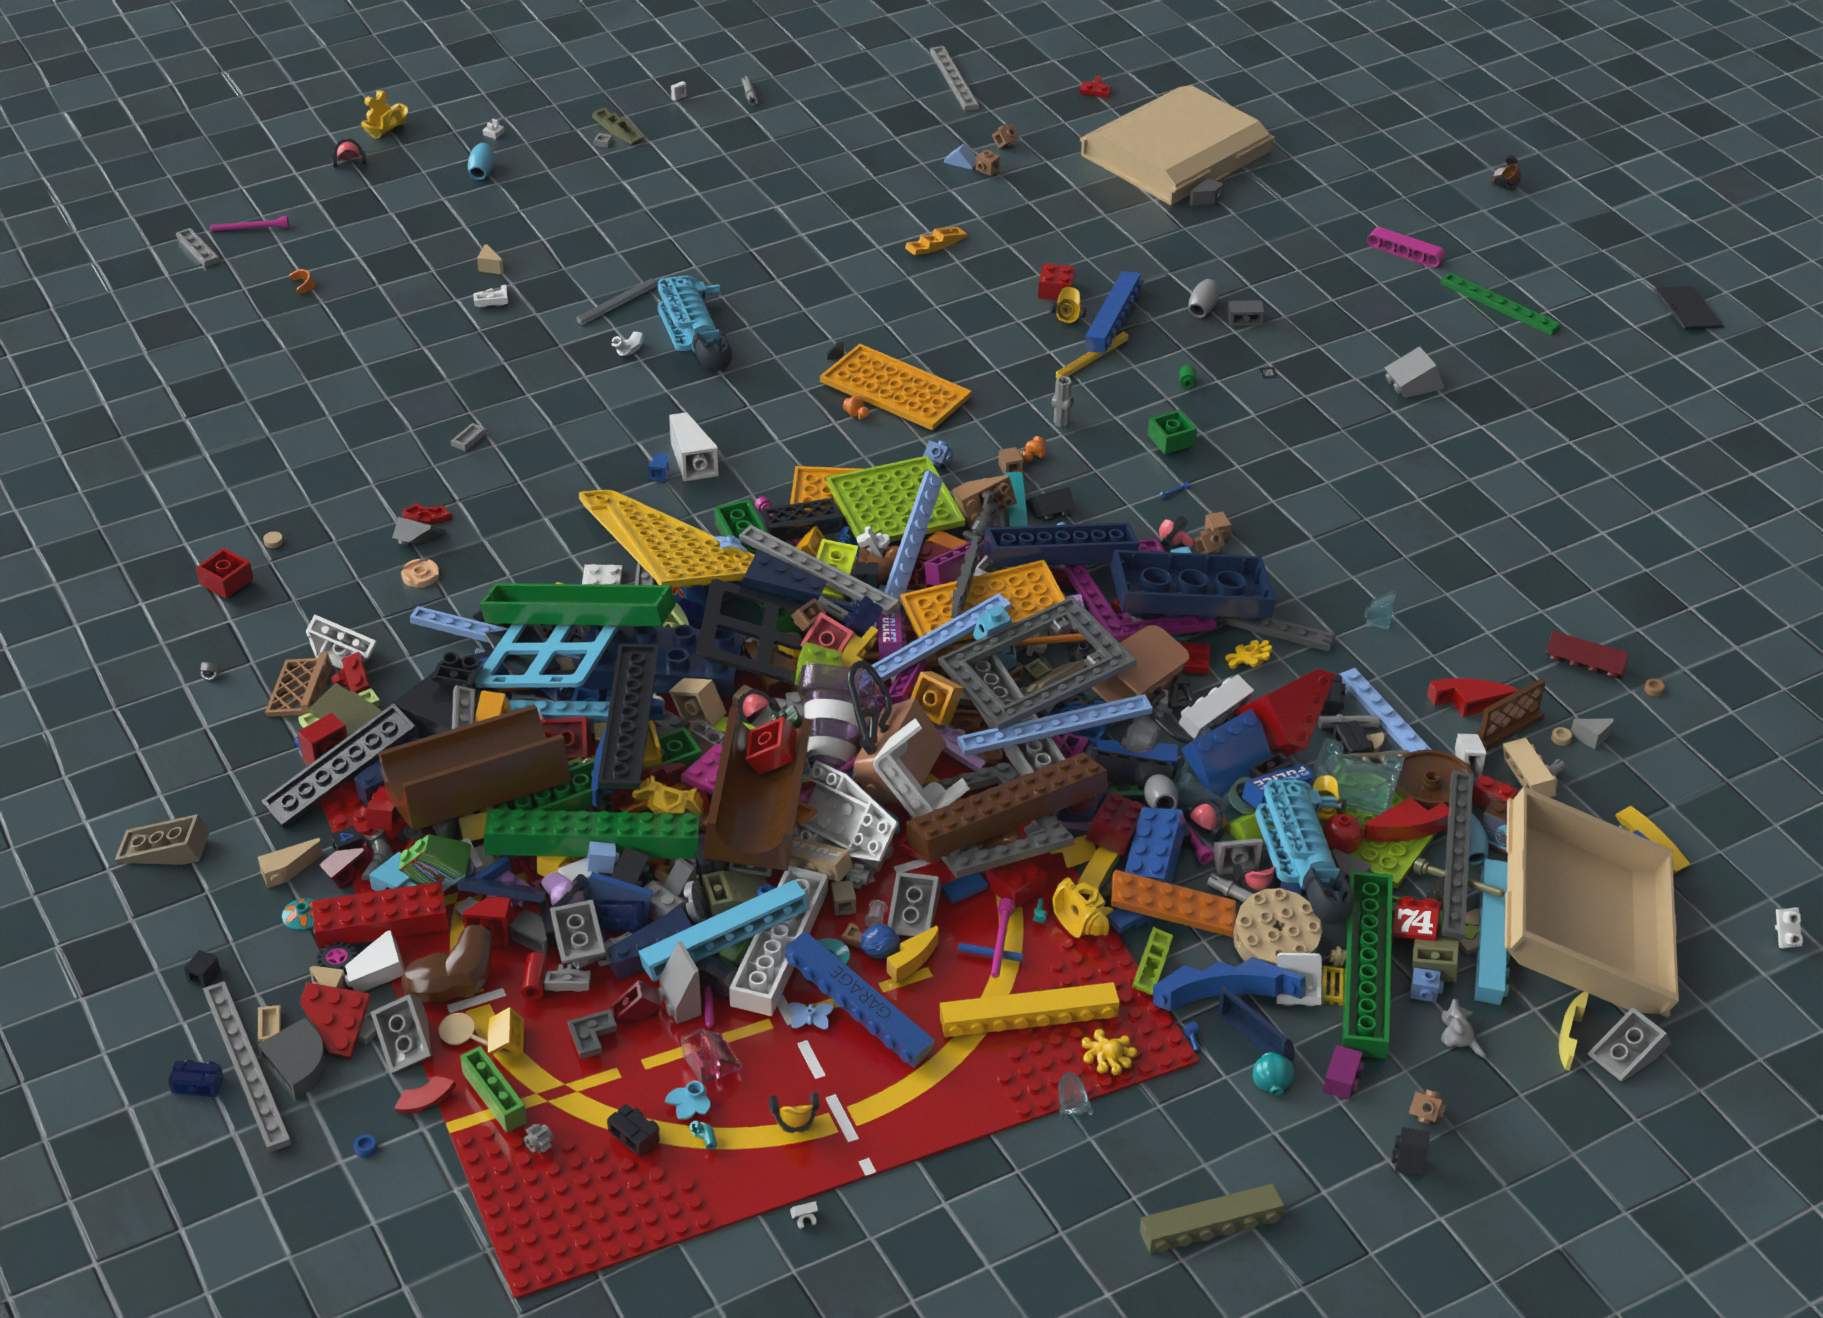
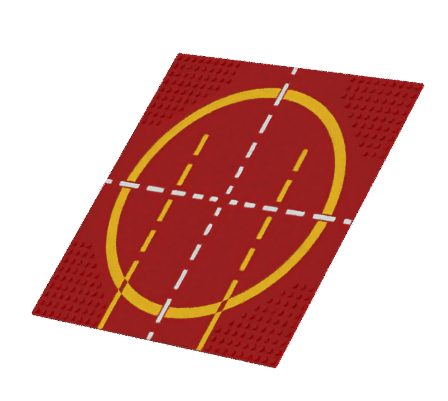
M912 624L906 625L905 634L907 642L916 638L917 634ZM879 641L867 652L879 651ZM880 659L863 660V661H866V662H868L869 664L873 665V664H875L876 662L880 661ZM747 671L740 673L736 692L743 685H747L752 689H758L767 694L756 674ZM889 678L888 680L884 681V683L887 687L890 688L891 679ZM790 688L771 697L786 700V693L792 692ZM670 694L658 695L665 701V710L680 716ZM720 697L726 710V714L723 717L728 718L733 698ZM957 705L956 708L962 710H970L968 706ZM762 711L755 712L747 717L749 724H752ZM835 719L836 724L854 725L847 721ZM591 736L592 758L595 759L601 737ZM859 739L850 740L851 744L857 748L855 757L859 754ZM941 751L923 784L938 782L944 778H953L962 773L974 772V770ZM987 763L984 768H989L996 765ZM355 781L347 782L321 802L332 833L354 825L357 832H361L363 836L367 834L368 836H374L377 834L375 829L367 828V821L363 819L364 809L368 808V806L357 796ZM813 781L803 782L802 789L812 787L817 783ZM994 784L969 792H965L954 802L966 799L971 795H976L978 793L986 791L989 788H994L996 786H999V784ZM898 802L882 806L899 818L900 832L892 837V847L894 848L892 856L885 860L880 871L870 878L867 886L862 885V889L854 888L856 914L835 916L831 898V883L837 881L828 879V894L809 933L815 940L831 938L842 941V935L850 922L857 925L862 934L868 927L875 924L888 925L897 872L938 876L942 885L958 879L941 858L937 859L934 865L898 851V845L907 833L906 822L911 820ZM649 808V809H646V810H644V811L639 812V813H643V812L654 813V811H652L650 808ZM477 810V811H474L473 813H474V814H478V813H480V811ZM401 814L393 829L386 830L389 845L393 849L394 855L398 852L402 854L407 845L397 837L400 829L408 825ZM1031 822L1017 827L1024 839L1027 837L1024 827L1032 825ZM457 829L458 841H461L459 831ZM484 838L471 841L473 847L484 845ZM366 843L362 844L363 849L372 859L373 850L369 849ZM1048 852L1030 857L1033 862L1047 873L1046 891L1015 909L1014 913L1009 917L1004 950L1023 953V960L1018 962L1002 959L998 978L991 976L994 957L958 951L959 943L995 949L1001 917L998 912V903L1001 898L989 888L954 904H951L940 891L939 903L932 927L937 926L939 928L938 944L920 968L898 983L887 973V957L884 959L871 958L861 948L844 943L850 951L849 961L846 966L935 1040L932 1053L914 1068L909 1063L902 1061L896 1052L887 1048L883 1041L876 1035H872L862 1023L854 1020L851 1014L843 1007H839L829 995L821 992L819 987L811 980L806 979L796 967H794L772 1016L730 1006V996L720 997L715 994L712 987L714 1025L709 1028L705 1025L704 988L700 986L701 1016L677 1024L673 1016L670 1017L668 1015L665 1001H661L662 1006L649 1018L616 1024L617 1031L598 1036L602 1053L584 1059L579 1057L567 1021L609 1010V1006L638 980L656 989L660 988L659 980L653 982L646 971L617 980L609 966L608 955L606 956L607 960L595 961L581 968V971H591L589 991H545L544 985L542 998L528 1000L521 994L527 955L536 951L511 940L509 946L493 945L491 968L486 985L475 995L455 998L442 1003L422 1002L428 1019L432 1056L421 1062L429 1082L434 1076L454 1080L456 1083L454 1090L438 1106L514 1299L540 1292L1197 1064L1199 1058L1168 1010L1153 1005V995L1132 987L1139 966L1110 924L1108 935L1095 936L1086 934L1076 938L1064 928L1056 917L1053 908V896L1058 884L1069 877L1074 885H1077L1080 879L1074 867H1066L1062 852L1055 854ZM492 855L495 861L504 857L499 855ZM509 858L511 872L530 885L518 860ZM669 859L664 863L665 865H669ZM656 866L650 867L646 878L642 876L641 880L643 883L641 887L646 886L652 880L661 882L655 877L654 869ZM772 869L773 874L770 877H765L767 884L777 888L785 870ZM365 870L351 881L356 894L374 892L371 888L370 879H361ZM980 873V875L987 882V877ZM846 875L841 881H846ZM453 885L445 890L444 898L449 930L395 938L404 969L415 960L439 951L450 952L464 930L463 919L455 914V908L468 897L480 902L486 898L487 894H480L478 896L474 892L458 890V886L454 887ZM1081 894L1086 901L1089 900V894ZM1040 898L1044 900L1042 910L1047 911L1044 923L1033 920L1035 915L1034 909L1037 908ZM531 901L524 907L516 905L512 909L513 921L524 909L541 916L539 902ZM708 908L707 919H710L712 916ZM603 911L605 942L609 938H617L626 932L633 934L654 922V920L649 917L647 925ZM689 915L687 916L692 926L699 924L692 921ZM899 936L900 943L912 938L907 936ZM556 943L554 946L548 947L549 954L546 956L548 959L546 972L558 971L559 964H562ZM700 961L694 963L696 967L698 966ZM402 976L391 980L390 982L397 1000L406 996L402 988ZM1112 982H1114L1119 999L1118 1017L1109 1019H1095L957 1037H944L940 1021V1003ZM789 1003H801L806 1005L807 1008L809 1004H813L814 1008L821 1004H833L832 1012L826 1016L828 1028L823 1030L816 1027L813 1022L811 1025L806 1023L802 1027L792 1028L791 1022L794 1014L789 1009ZM511 1008L524 1018L523 1053L517 1057L510 1051L507 1054L500 1051L490 1054L487 1045L471 1038L463 1044L450 1045L445 1043L439 1034L441 1022L447 1016L454 1013H464L470 1016L475 1025L473 1034L487 1041L489 1019L494 1015ZM1097 1029L1104 1030V1037L1109 1040L1128 1036L1130 1038V1045L1126 1046V1048H1136L1137 1056L1130 1058L1132 1060L1131 1067L1127 1069L1122 1067V1072L1119 1075L1111 1073L1112 1068L1110 1065H1108L1106 1073H1099L1097 1070L1099 1065L1097 1056H1094L1092 1063H1085L1084 1055L1091 1049H1086L1082 1046V1039L1089 1037L1091 1041L1098 1042L1094 1038V1032ZM712 1033L720 1035L721 1038L714 1037ZM717 1041L724 1042L726 1046L718 1044ZM479 1046L482 1047L525 1105L527 1123L506 1133L463 1074L460 1056ZM721 1048L730 1050L732 1054L723 1052ZM727 1056L735 1058L736 1061L729 1060ZM689 1082H701L706 1088V1097L710 1100L708 1112L705 1115L696 1112L694 1116L686 1120L678 1119L676 1115L677 1106L665 1103L667 1095L676 1088H685ZM817 1092L819 1096V1110L816 1111L810 1128L800 1133L782 1131L774 1115L770 1114L769 1096H777L779 1108L786 1106L796 1107L810 1105V1093ZM625 1104H628L633 1109L638 1108L648 1121H655L660 1128L659 1143L652 1149L650 1148L649 1152L642 1157H639L608 1132V1117L618 1112V1109ZM693 1121H699L710 1125L715 1133L717 1148L708 1150L705 1141L692 1134L689 1128L690 1124ZM534 1124L546 1125L553 1134V1140L549 1142L552 1147L544 1153H538L537 1150L532 1152L524 1141V1138L529 1135L526 1129Z

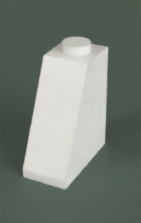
M1458 734L1455 745L1456 757L1463 760L1469 766L1473 773V782H1476L1479 775H1482L1486 750L1478 734Z
M390 930L345 965L347 975L344 978L349 988L353 987L354 991L364 992L403 976L405 971L398 944Z

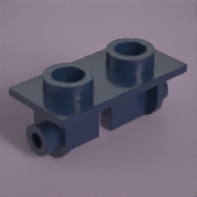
M546 672V673H543L542 675H551V674H550V672ZM537 687L553 701H563L573 696L567 690V687Z

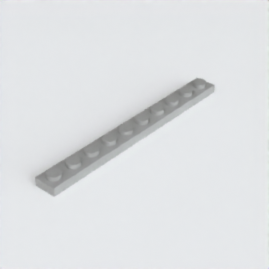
M752 525L739 534V540L745 544L827 581V586L886 616L890 615L899 606L898 599Z
M225 981L203 988L268 1153L291 1145L286 1128Z

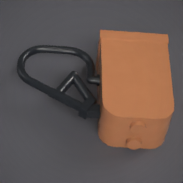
M1154 625L1147 626L1120 642L1136 659V666L1090 688L1107 703L1145 694L1153 708L1152 714H1149L1153 722L1176 741L1189 744L1195 740L1193 737L1178 734L1160 719L1154 711L1155 703L1166 696L1162 689H1170L1167 703L1169 709H1183L1187 706L1192 707L1195 704L1196 700L1189 687L1191 682L1189 678L1181 674L1189 659L1188 651L1162 628ZM1178 690H1183L1187 701H1176Z
M856 661L850 667L847 675V686L862 740H859L862 749L855 759L854 773L865 792L879 805L884 806L899 802L873 766L875 757L888 739L916 718L922 729L907 740L908 748L899 758L921 786L941 751L944 750L946 742L916 698L892 705L890 692L874 667L866 661ZM859 668H864L868 671L884 696L885 707L882 709L879 719L878 707L875 706L862 710L854 684L855 673ZM870 716V726L868 733L865 717Z

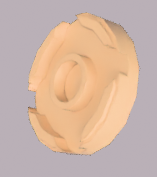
M415 559L404 565L401 571L402 580L408 586L415 588L430 586L439 578V568L432 560L427 559V561H423V559Z

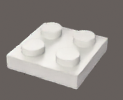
M585 565L582 584L621 585L622 565Z

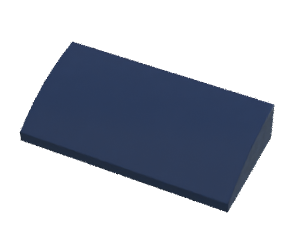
M1221 987L1219 1017L1264 1054L1276 1052L1293 1061L1295 1051L1291 1040L1227 987Z

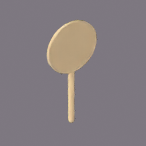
M451 1014L439 1026L440 1037L447 1044L460 1045L471 1038L488 1046L487 1040L473 1034L475 1025L472 1018L467 1014ZM503 1048L500 1052L507 1054L508 1050Z

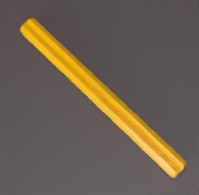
M1125 332L1116 335L1106 353L1126 342L1129 335ZM1090 351L1058 370L1056 378L1068 377L1106 353Z

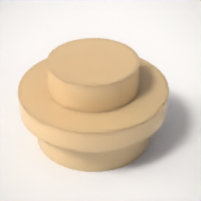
M1336 946L1335 950L1332 949L1330 951L1329 962H1332V967L1343 966L1346 950Z

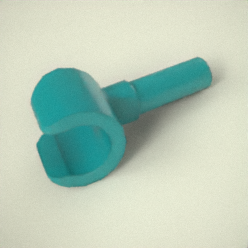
M1041 898L1038 900L1037 908L1034 909L1035 915L1033 920L1044 923L1047 911L1042 910L1044 900Z

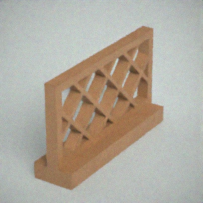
M321 652L318 658L285 660L266 708V717L305 715L310 713L309 708L323 695L333 668L328 652ZM315 665L313 668L307 669L309 666ZM290 666H298L295 669L289 671ZM301 671H304V672H305V673L301 674V675L298 676V677L295 676L296 674H298V673L301 672ZM311 677L310 680L306 681L305 683L301 682L304 679ZM289 678L293 679L290 682L284 684V682ZM296 684H299V685H300V686L296 687L295 689L290 690V688L293 687V686H295ZM305 690V693H303L302 695H300V696H297V695H296V694L300 693L301 691ZM285 691L288 692L287 694L283 695L282 697H280V698L278 697L281 693H283V692H285ZM291 697L294 698V700L290 701L289 703H285V701H287ZM300 703V708H292ZM278 705H282L279 709H274Z

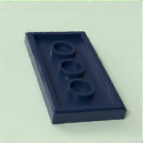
M467 876L458 881L457 887L461 891L542 903L549 897L544 888Z

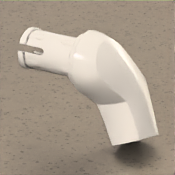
M633 332L631 337L624 341L616 336L612 339V345L617 348L616 350L619 355L629 356L640 349L644 335L641 332Z

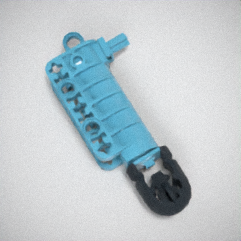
M687 275L660 279L658 281V291L663 301L658 303V312L675 349L678 351L693 350L697 354L700 363L707 370L721 371L726 369L732 360L731 347L724 332L716 329L704 304V301H707V296L720 294L719 284L705 286L703 281L698 282L696 278Z
M1285 777L1283 780L1267 781L1264 788L1267 803L1258 805L1255 816L1273 867L1275 866L1278 879L1286 883H1299L1301 889L1306 891L1315 915L1321 921L1329 924L1345 921L1353 911L1354 897L1343 869L1337 868L1317 817L1320 808H1336L1337 798L1320 797L1317 789H1312L1307 782L1296 780L1292 777ZM1267 825H1271L1275 827V829H1270L1267 827ZM1278 855H1282L1286 857V859H1281L1278 857Z

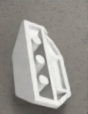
M315 614L306 630L315 657L318 658L321 652H328L332 665L340 669H344L341 659L356 652L362 654L364 662L367 661L377 644L376 640Z

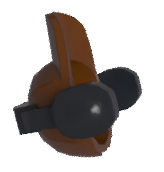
M1507 155L1505 161L1508 166L1498 168L1490 182L1495 183L1499 187L1512 190L1520 183L1521 172L1517 165L1518 160L1516 157Z

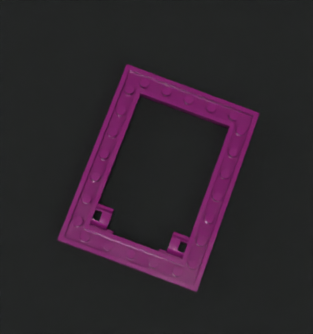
M1157 539L1138 540V551L1165 552ZM1085 564L1060 565L1077 593L1082 595V600L1092 616L1118 642L1124 641L1150 625L1162 628L1170 636L1216 629L1217 623L1215 620H1208L1199 615H1184L1177 619L1167 617L1133 622L1131 616L1127 613L1115 614L1083 566Z

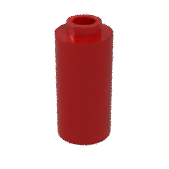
M534 952L526 957L521 994L528 1000H538L542 998L544 993L548 959L542 953Z

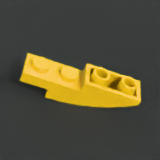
M871 626L862 638L854 634L842 654L840 679L835 688L836 695H839L842 690L846 691L848 689L845 686V680L852 664L856 661H863L867 650L876 645L878 629ZM859 668L855 674L861 672L863 668Z

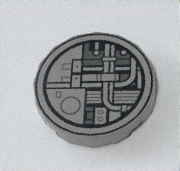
M697 880L687 882L684 887L685 898L688 897L689 903H686L687 912L695 923L703 922L707 919L708 915L707 900L703 887Z

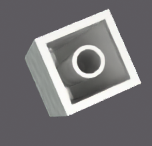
M687 412L669 415L671 445L683 481L719 476L716 444Z

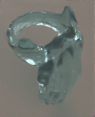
M1067 1072L1061 1077L1058 1084L1059 1102L1061 1105L1059 1112L1062 1121L1066 1114L1073 1117L1087 1111L1092 1115V1105L1088 1101L1083 1081L1075 1073Z

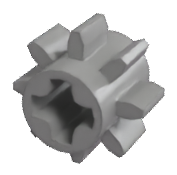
M855 863L854 867L846 874V881H853L854 888L862 889V885H868L871 872L866 869V864Z
M534 1124L526 1129L529 1135L524 1138V1141L532 1152L537 1150L538 1153H544L552 1147L549 1142L553 1140V1134L546 1125Z

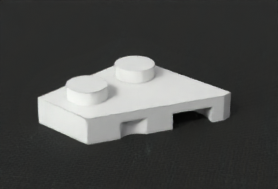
M502 285L501 290L494 291L491 288L483 292L474 293L475 307L484 308L488 305L503 306L508 304L506 285Z

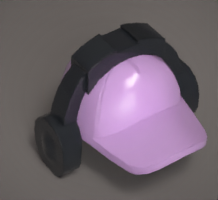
M559 872L549 873L541 882L550 896V908L584 901L582 890L589 885L588 879L583 874H578L573 881H570Z

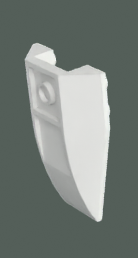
M816 760L807 779L817 784L807 805L818 809V813L806 824H796L794 837L849 850L850 857L881 862L899 823L847 774Z

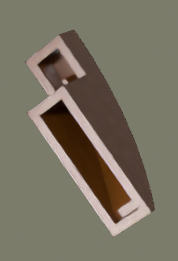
M750 642L743 643L745 657L756 660L758 645ZM772 650L771 665L794 672L797 671L796 665ZM756 674L769 697L790 688L792 692L805 691L806 693L808 691L807 688Z

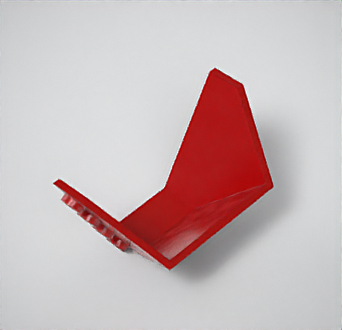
M1316 669L1233 712L1239 716L1252 709L1263 726L1269 749L1276 753L1281 752L1284 755L1291 756L1307 749L1336 674Z

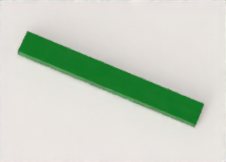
M1451 272L1441 279L1440 284L1552 336L1561 328L1559 322Z

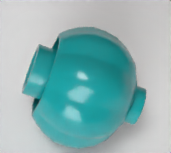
M1276 1052L1262 1055L1256 1061L1252 1073L1254 1084L1259 1089L1270 1092L1273 1096L1283 1094L1284 1090L1293 1083L1295 1075L1292 1062Z

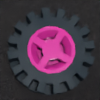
M333 942V946L327 944L326 949L322 948L320 950L321 953L317 955V962L319 967L342 969L345 976L347 975L345 965L353 960L357 953L355 948L351 947L349 943L345 945L344 942H340V945H337V942Z

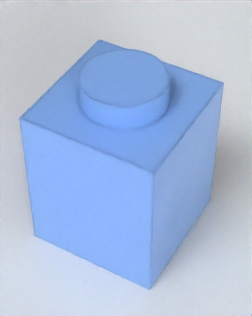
M590 841L587 871L613 873L614 865H617L619 861V852H616L615 844Z

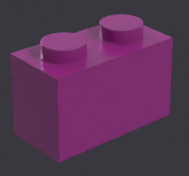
M1336 1045L1325 1077L1324 1093L1350 1099L1351 1092H1356L1359 1084V1079L1356 1078L1357 1074L1362 1075L1365 1064V1062H1361L1363 1052Z

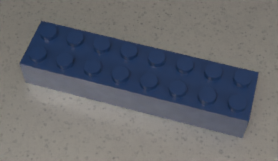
M1129 522L986 528L983 547L992 568L1015 567L1040 560H1045L1046 564L1051 566L1093 563L1109 564L1112 563L1114 550L1138 551L1139 541Z

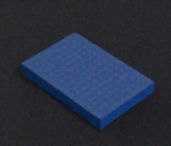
M596 872L591 873L587 900L593 899L595 909L647 925L653 897L652 890Z

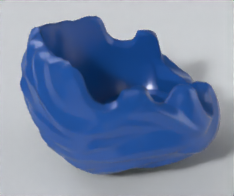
M875 924L868 927L861 935L860 947L869 957L884 959L888 955L896 953L900 946V937L892 927L884 924Z

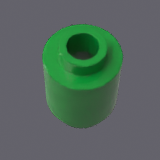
M1189 364L1182 366L1179 370L1180 385L1183 388L1191 389L1197 384L1196 370Z

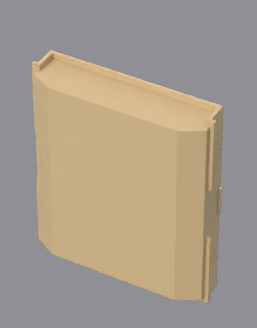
M1189 85L1179 87L1080 138V142H1082L1081 156L1167 204L1173 205L1191 195V190L1207 177L1218 181L1271 152V144L1275 137L1269 134L1259 120Z
M1523 787L1514 799L1509 798L1507 800L1506 852L1508 853L1505 903V950L1522 966L1579 990L1589 992L1591 995L1630 1010L1634 1007L1640 1013L1660 1014L1669 1017L1670 1010L1679 1002L1672 850Z

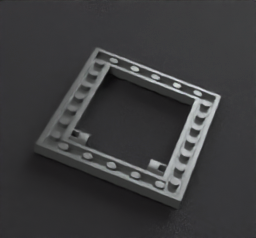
M1073 596L938 658L939 665L958 685L964 687L963 691L999 731L1136 666V659ZM1064 627H1067L1069 630L1078 631L1096 649V652L1084 659V663L1088 667L1007 705L997 697L969 666L1049 628L1057 635L1062 634Z
M1007 762L999 763L989 768H981L971 773H962L953 778H944L937 783L947 790L963 778L970 788L967 791L969 792L994 784L1001 785L1021 776ZM929 783L923 784L922 788H924ZM899 801V802H898L899 805L903 808V810L906 812V814H907V815L910 817V819L912 820L913 817L909 814V812L905 809V807H904V806L901 804V802ZM1051 813L1031 821L1032 825L1024 827L1027 836L1024 840L999 845L989 850H981L976 848V844L964 849L953 851L941 857V859L955 877L960 878L1074 845V837L1055 815Z

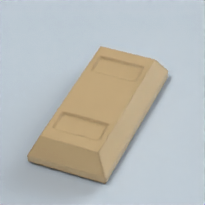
M281 1005L258 1007V1043L281 1031Z

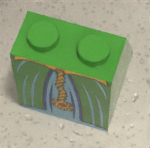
M428 834L422 840L419 839L410 849L402 852L399 858V871L420 884L442 882L443 891H445L466 876L471 844Z

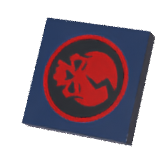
M1104 792L1061 809L1057 819L1062 822L1092 821L1109 792Z

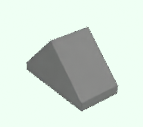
M1613 718L1574 719L1571 728L1572 737L1596 749L1610 736L1614 720Z

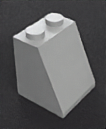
M1420 346L1385 367L1387 381L1389 384L1393 383L1398 394L1401 393L1405 398L1445 388L1437 365Z

